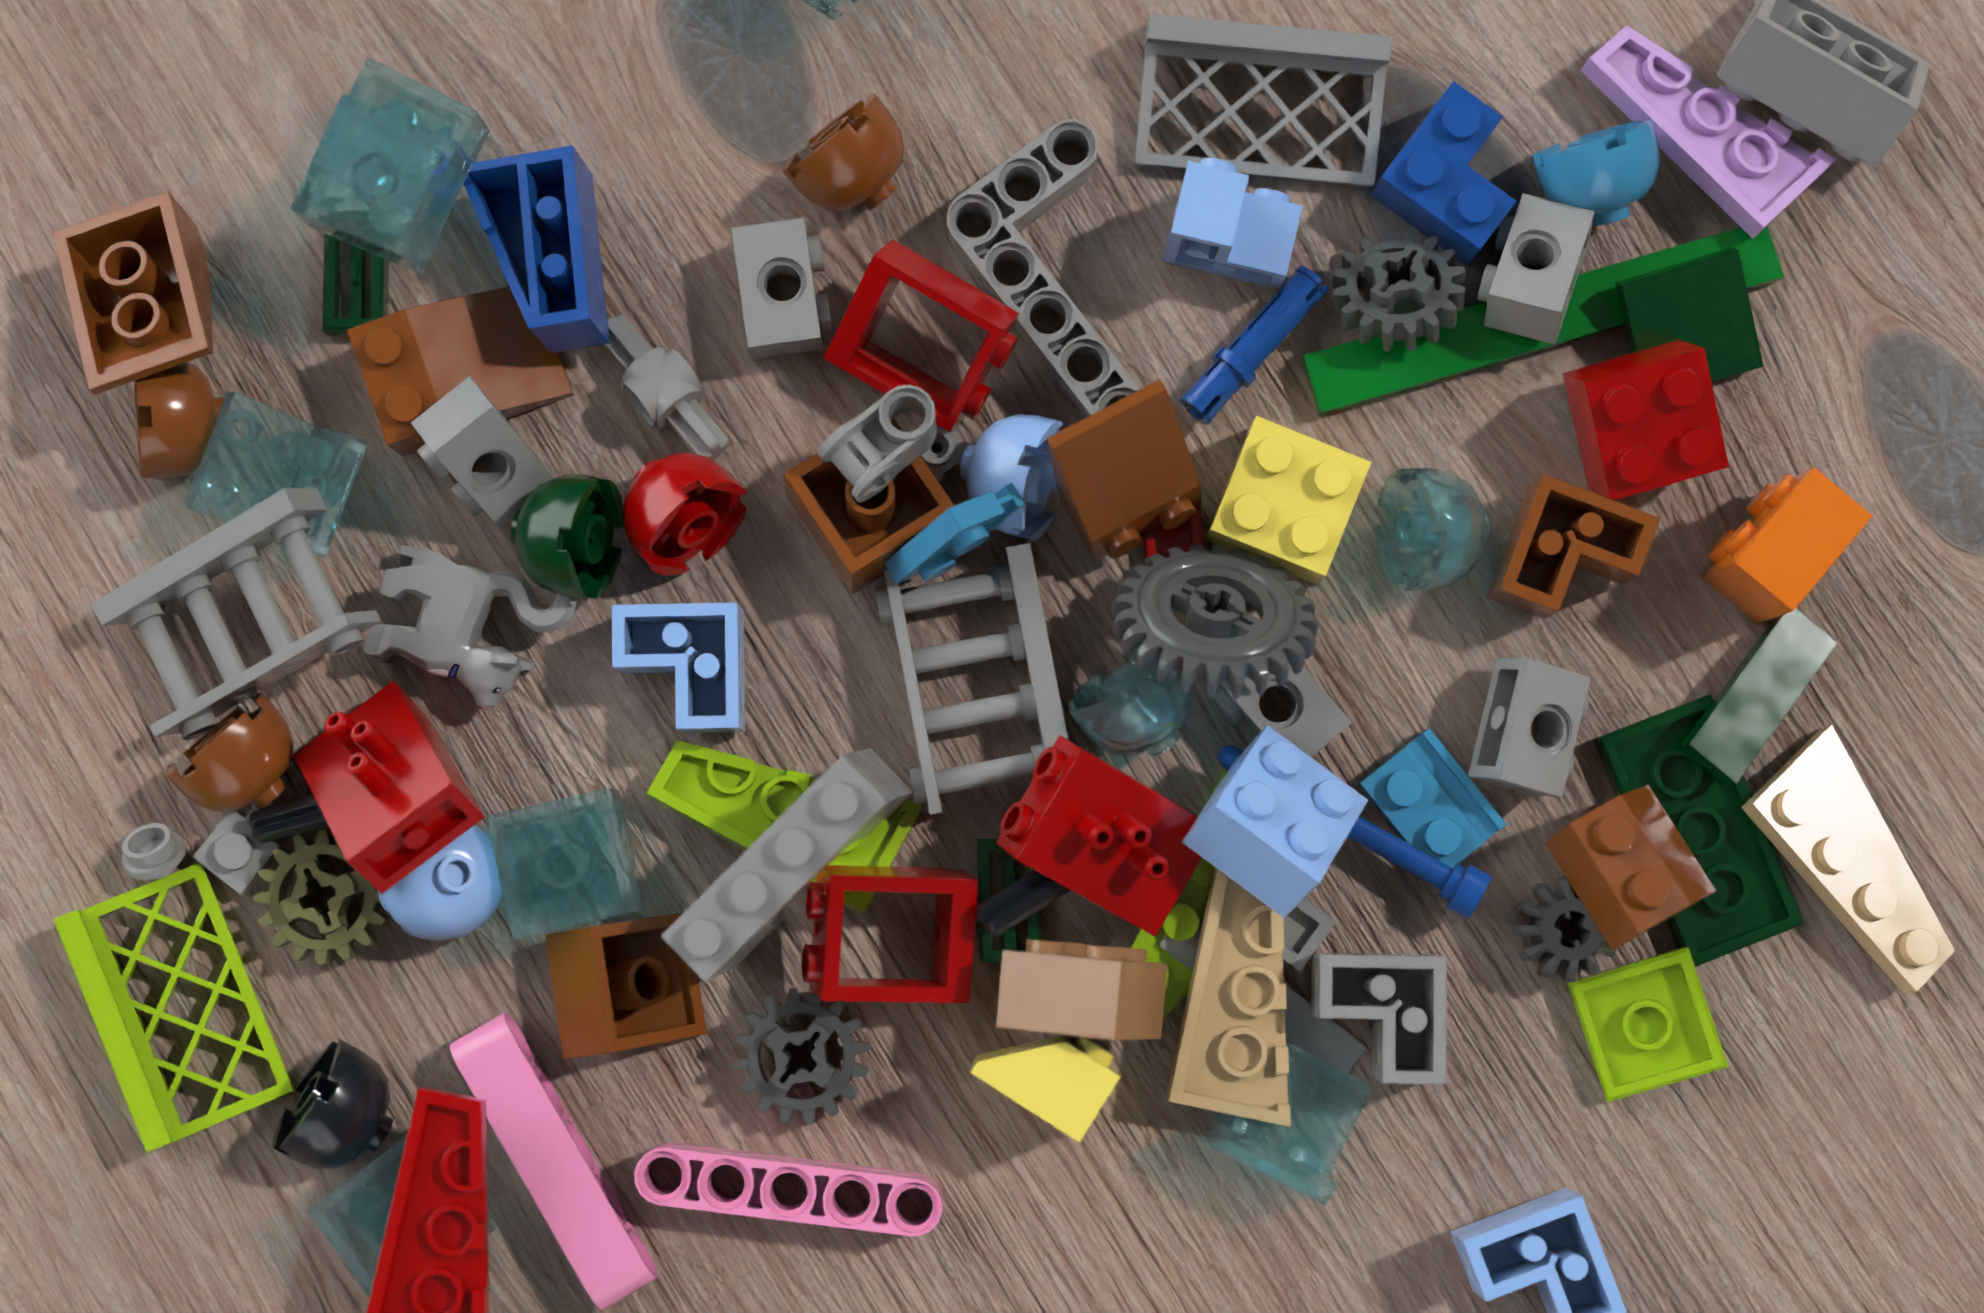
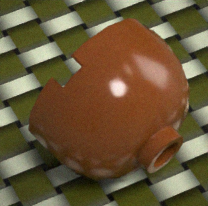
M873 93L870 94L866 104L861 100L813 136L809 140L811 143L810 149L812 150L810 154L801 159L795 153L782 168V172L795 188L814 205L828 211H845L863 203L869 211L882 203L896 189V186L890 179L901 166L903 160L904 144L901 131L890 111L879 97Z
M189 362L134 381L140 477L154 478V480L186 476L203 467L213 455L216 434H228L226 397L214 398L208 377L196 365Z
M263 692L257 693L250 698L258 708L247 715L237 707L220 720L216 728L205 733L183 753L191 763L182 773L173 764L167 769L165 776L184 796L197 806L213 812H233L252 803L260 810L273 801L287 787V784L280 777L292 761L294 741L290 726Z

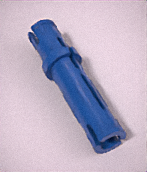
M1299 266L1284 286L1268 301L1227 348L1223 346L1218 348L1212 355V365L1179 399L1182 406L1187 407L1190 405L1187 411L1195 419L1205 425H1209L1216 414L1242 386L1248 388L1255 381L1256 375L1254 372L1299 324L1310 309L1328 293L1326 284L1321 283L1318 287L1316 286L1322 281L1321 278L1307 267Z

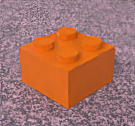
M1815 467L1795 477L1786 473L1775 485L1770 482L1766 484L1745 508V511L1752 516L1749 520L1744 522L1736 531L1732 528L1729 529L1713 545L1706 555L1713 563L1701 577L1757 624L1785 615L1797 608L1873 515Z

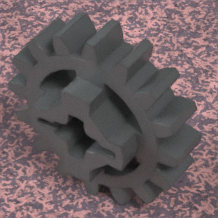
M1408 229L1403 240H1394L1392 233L1389 230H1384L1382 232V242L1376 245L1363 237L1359 240V255L1345 251L1342 254V269H1335L1333 272L1334 313L1342 314V328L1348 331L1359 327V342L1364 345L1374 337L1382 338L1383 351H1390L1395 340H1403L1409 351L1416 349V338L1424 336L1432 343L1438 342L1439 325L1454 329L1457 324V311H1462L1465 308V268L1456 266V252L1453 249L1438 253V238L1435 236H1431L1423 244L1416 242L1415 230ZM1434 281L1437 284L1439 290L1434 288ZM1359 289L1364 291V300L1359 293Z
M797 987L789 989L787 996L788 1004L783 1006L773 995L768 996L764 1000L769 1014L763 1017L758 1013L749 1012L745 1018L755 1029L753 1034H739L735 1039V1043L748 1049V1056L733 1062L734 1069L749 1070L752 1077L741 1087L742 1092L745 1094L759 1089L763 1097L757 1109L763 1113L773 1103L781 1106L780 1122L787 1123L790 1120L794 1110H802L806 1124H813L816 1118V1108L823 1106L830 1116L837 1115L839 1108L835 1097L841 1094L843 1097L853 1100L858 1092L848 1082L850 1077H866L868 1073L867 1067L855 1062L856 1055L870 1049L869 1042L854 1041L852 1033L859 1028L862 1021L860 1018H855L844 1022L840 1015L844 1010L845 1001H837L828 1008L822 1005L823 1001L814 993L811 995L809 1002L802 1001ZM797 1013L817 1016L809 1028L790 1030L784 1024L778 1022L779 1019ZM817 1031L820 1032V1036L814 1043L815 1048L811 1054L813 1060L817 1062L815 1069L804 1065L798 1071L795 1070L788 1079H785L784 1074L790 1068L789 1062L793 1057L791 1051L787 1049L789 1042L799 1046L806 1040L809 1041ZM834 1031L837 1032L843 1046L844 1059L841 1070L829 1059L827 1040ZM762 1042H765V1045L774 1051L776 1071L770 1080L766 1077L761 1063ZM810 1081L826 1089L824 1092L810 1097H795L787 1094L794 1084Z

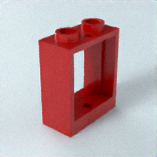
M892 239L873 255L823 358L885 395L888 391L903 385L921 388L930 395L934 403L936 425L951 432L965 416L974 420L984 406L992 388L983 383L992 366L1000 370L1011 355L1018 337L1011 334L1010 331L1020 313ZM899 281L906 283L988 331L958 391L953 390L870 341Z
M827 865L817 874L816 882H809L806 889V916L808 920H814L812 944H805L802 951L801 972L803 981L810 982L809 988L821 1001L970 1003L978 878L964 869ZM845 891L937 894L931 979L839 978Z

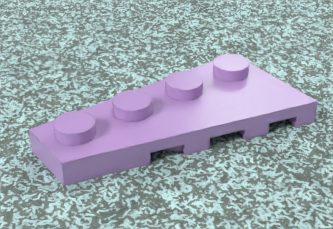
M1626 25L1594 53L1580 71L1632 122L1641 121L1643 123L1647 120H1652L1658 147L1752 239L1836 161L1835 158L1819 148L1812 154L1790 140L1789 138L1793 131L1771 118L1765 124L1740 108L1737 104L1741 98L1721 85L1718 89L1701 83L1692 77L1693 69L1690 65Z

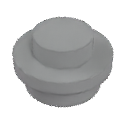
M160 823L147 824L135 829L125 838L122 844L123 855L121 862L127 875L133 879L158 880L172 873L182 861L185 855V845L181 837L176 832L170 831L166 825Z

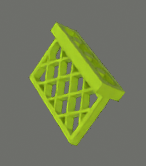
M201 863L86 909H76L53 919L146 1153L160 1150L181 1139L296 1091L210 878ZM195 880L204 903L193 927L160 914L171 889ZM157 896L152 910L136 905L139 902ZM124 908L148 916L133 951L110 942L101 920L102 917ZM208 914L217 936L202 931ZM157 920L190 933L175 967L142 955ZM198 936L221 945L227 960L216 984L183 971ZM114 951L130 957L123 973ZM138 961L171 973L156 1008L133 1000L128 988ZM231 971L240 993L225 988ZM180 977L213 990L198 1025L165 1012ZM221 993L244 1002L250 1015L240 1041L206 1028ZM137 1009L153 1015L147 1030H145ZM161 1019L195 1031L180 1066L160 1059L155 1055L151 1041ZM254 1028L263 1050L248 1045ZM203 1035L236 1047L221 1082L188 1070ZM244 1051L268 1060L277 1085L254 1095L229 1086ZM161 1067L176 1073L170 1088L167 1085ZM184 1077L218 1089L208 1113L183 1124L174 1099ZM226 1093L242 1098L240 1101L219 1109Z

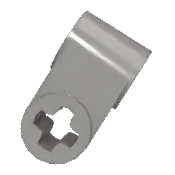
M912 385L898 386L888 391L886 395L857 418L846 422L836 429L822 443L817 455L825 463L832 462L853 486L851 495L859 503L864 502L879 493L900 471L920 455L927 452L933 445L937 434L934 403L930 395L919 387ZM912 411L924 418V423L920 428L911 432L899 431L891 424L892 420L902 412Z

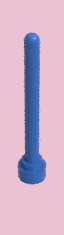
M1233 745L1222 747L1218 753L1219 764L1229 770L1243 750ZM1360 816L1347 838L1440 889L1438 896L1448 901L1446 908L1467 920L1473 914L1493 877L1471 864L1467 869L1457 863L1454 868H1451Z

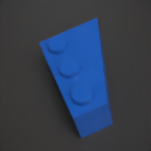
M574 146L454 166L460 182L465 187L477 212L476 216L481 227L487 234L498 257L501 270L528 328L549 353L609 344L593 174Z

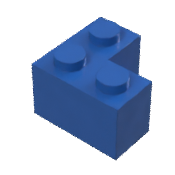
M1453 81L1383 173L1371 194L1373 198L1428 238L1431 236L1437 237L1438 245L1444 250L1453 249L1456 252V258L1466 266L1471 263L1516 203L1515 199L1468 166L1491 136L1503 116Z

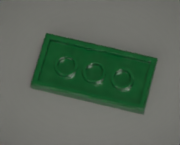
M1711 694L1593 739L1615 796L1617 797L1649 785L1716 890L1713 894L1666 920L1676 947L1688 946L1695 967L1805 924L1772 842L1741 808L1752 797L1744 774L1737 784L1726 786L1680 747L1714 701Z

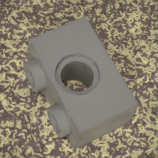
M1522 194L1515 216L1506 215L1499 227L1495 243V250L1502 251L1498 266L1487 264L1481 280L1477 299L1487 302L1484 326L1556 345L1589 244L1595 211ZM1536 265L1543 269L1531 270L1525 268L1524 266Z
M804 218L732 227L731 232L747 347L752 359L824 350L822 332L833 330L828 294H816L814 272L825 271L820 235L808 236ZM781 276H791L801 283L796 296L787 301H778L768 295L770 284Z
M470 376L411 422L425 442L417 452L440 479L451 473L458 481L451 489L469 512L475 517L484 510L499 528L514 517L539 484L554 479V476L533 449Z
M1496 658L1468 777L1529 795L1563 798L1565 785L1570 780L1574 770L1573 751L1579 726L1585 719L1588 711L1589 701L1587 693L1591 677L1531 658ZM1535 718L1538 725V731L1535 739L1533 740L1531 735V724L1533 719Z
M1289 664L1288 678L1282 687L1277 685L1275 675L1268 672L1265 691L1269 689L1279 690L1290 701V714L1284 722H1272L1262 715L1259 708L1261 695L1257 694L1255 683L1248 677L1244 678L1239 699L1235 700L1233 698L1232 687L1226 679H1220L1216 688L1217 691L1212 698L1217 708L1231 723L1235 724L1242 719L1256 736L1266 725H1269L1311 758L1352 723L1304 666L1299 674H1294Z

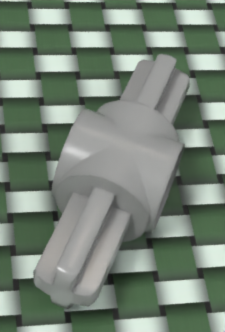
M626 316L609 317L607 323L610 343L603 344V346L625 371L621 386L627 399L639 416L651 428L657 426L661 429L673 428L693 453L706 456L713 461L720 457L722 452L728 447L729 440L701 407L700 403L704 393L703 387L687 361L673 348H670L668 351L663 347L652 348Z

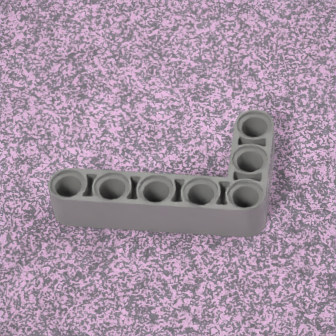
M1066 119L1051 126L957 196L950 204L946 214L947 236L953 251L986 294L1020 313L1013 329L1080 416L1085 419L1140 390V388L1019 233L1084 185L1093 176L1099 150L1098 138L1094 130L1085 122L1077 119ZM1073 143L1079 145L1085 151L1087 157L1076 165H1067L1061 163L1056 158L1054 151L1060 145ZM1016 179H1027L1037 186L1039 192L1028 201H1017L1011 198L1005 189L1010 182ZM977 214L988 220L990 229L980 237L971 238L963 235L958 230V222L967 215ZM1013 261L1022 265L1028 275L1023 282L1008 286L996 279L994 270L1004 262ZM1041 309H1052L1062 316L1064 326L1053 334H1044L1033 327L1030 319L1035 312ZM1078 356H1087L1093 358L1099 364L1101 374L1091 382H1080L1070 375L1067 365Z

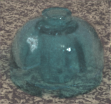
M1399 468L1387 478L1379 494L1377 506H1388L1386 513L1387 528L1382 525H1375V539L1381 565L1388 579L1394 585L1405 584L1407 585L1405 590L1409 591L1434 590L1452 585L1473 570L1489 537L1490 521L1478 495L1468 482L1449 470Z
M1136 647L1130 656L1122 654L1127 664L1119 667L1108 676L1105 666L1094 673L1077 689L1067 705L1071 710L1069 713L1079 729L1097 747L1112 755L1131 756L1147 751L1150 756H1156L1165 752L1180 739L1181 734L1178 729L1188 718L1192 706V683L1186 694H1183L1181 691L1182 671L1175 670L1168 674L1163 685H1159L1157 680L1159 660L1151 661L1145 671L1139 672L1137 658L1140 647Z

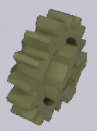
M319 829L316 844H313L307 834H297L293 836L295 852L292 853L285 848L277 847L272 851L276 861L280 864L277 870L260 869L258 875L270 883L269 891L254 894V901L269 904L270 910L269 913L263 915L258 920L259 926H276L279 931L271 942L275 948L284 947L293 942L295 944L292 952L293 960L305 961L312 950H315L317 965L331 964L334 957V949H336L338 955L344 961L356 958L354 942L357 941L366 947L374 946L377 940L370 930L371 926L389 925L391 919L385 913L379 911L381 903L378 897V890L358 871L340 874L333 871L330 861H325L323 855H332L346 861L338 843L335 845V837L331 830ZM296 872L298 880L291 897L286 898L289 882ZM322 887H334L336 896L328 900V907H317L315 905L314 898L322 894ZM364 895L361 913L354 923L351 914L358 898ZM308 920L317 924L320 934H325L326 939L306 934L295 923Z

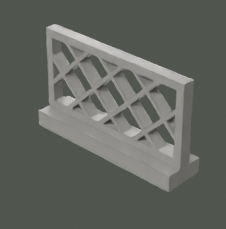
M1149 14L1145 37L1134 165L1186 170L1188 161L1200 163L1201 159H1203V157L1183 156L1195 145L1206 158L1218 159L1202 139L1226 119L1230 118L1251 144L1234 160L1221 159L1234 164L1237 167L1236 172L1256 177L1374 187L1387 64L1391 58L1393 36ZM1157 57L1181 59L1197 79L1170 100L1155 82ZM1195 61L1213 62L1215 64L1206 72H1203ZM1226 64L1242 65L1257 84L1232 106L1209 80L1211 76ZM1254 66L1276 69L1263 78ZM1286 69L1302 71L1317 89L1315 93L1292 112L1269 85ZM1315 72L1336 75L1324 84ZM1346 75L1372 77L1369 103L1353 117H1350L1329 89ZM1203 85L1224 113L1200 133H1197L1176 106L1199 86ZM1262 90L1284 118L1257 139L1236 111ZM1154 93L1164 107L1151 117ZM1322 96L1344 124L1318 145L1296 119V116ZM1169 112L1191 140L1173 155L1148 152L1150 127ZM1368 113L1365 135L1356 122ZM1288 123L1311 150L1294 166L1278 165L1263 146L1266 141ZM1349 129L1364 148L1362 172L1338 170L1322 150ZM1256 151L1265 163L1246 162L1244 160ZM1316 156L1325 169L1303 166Z

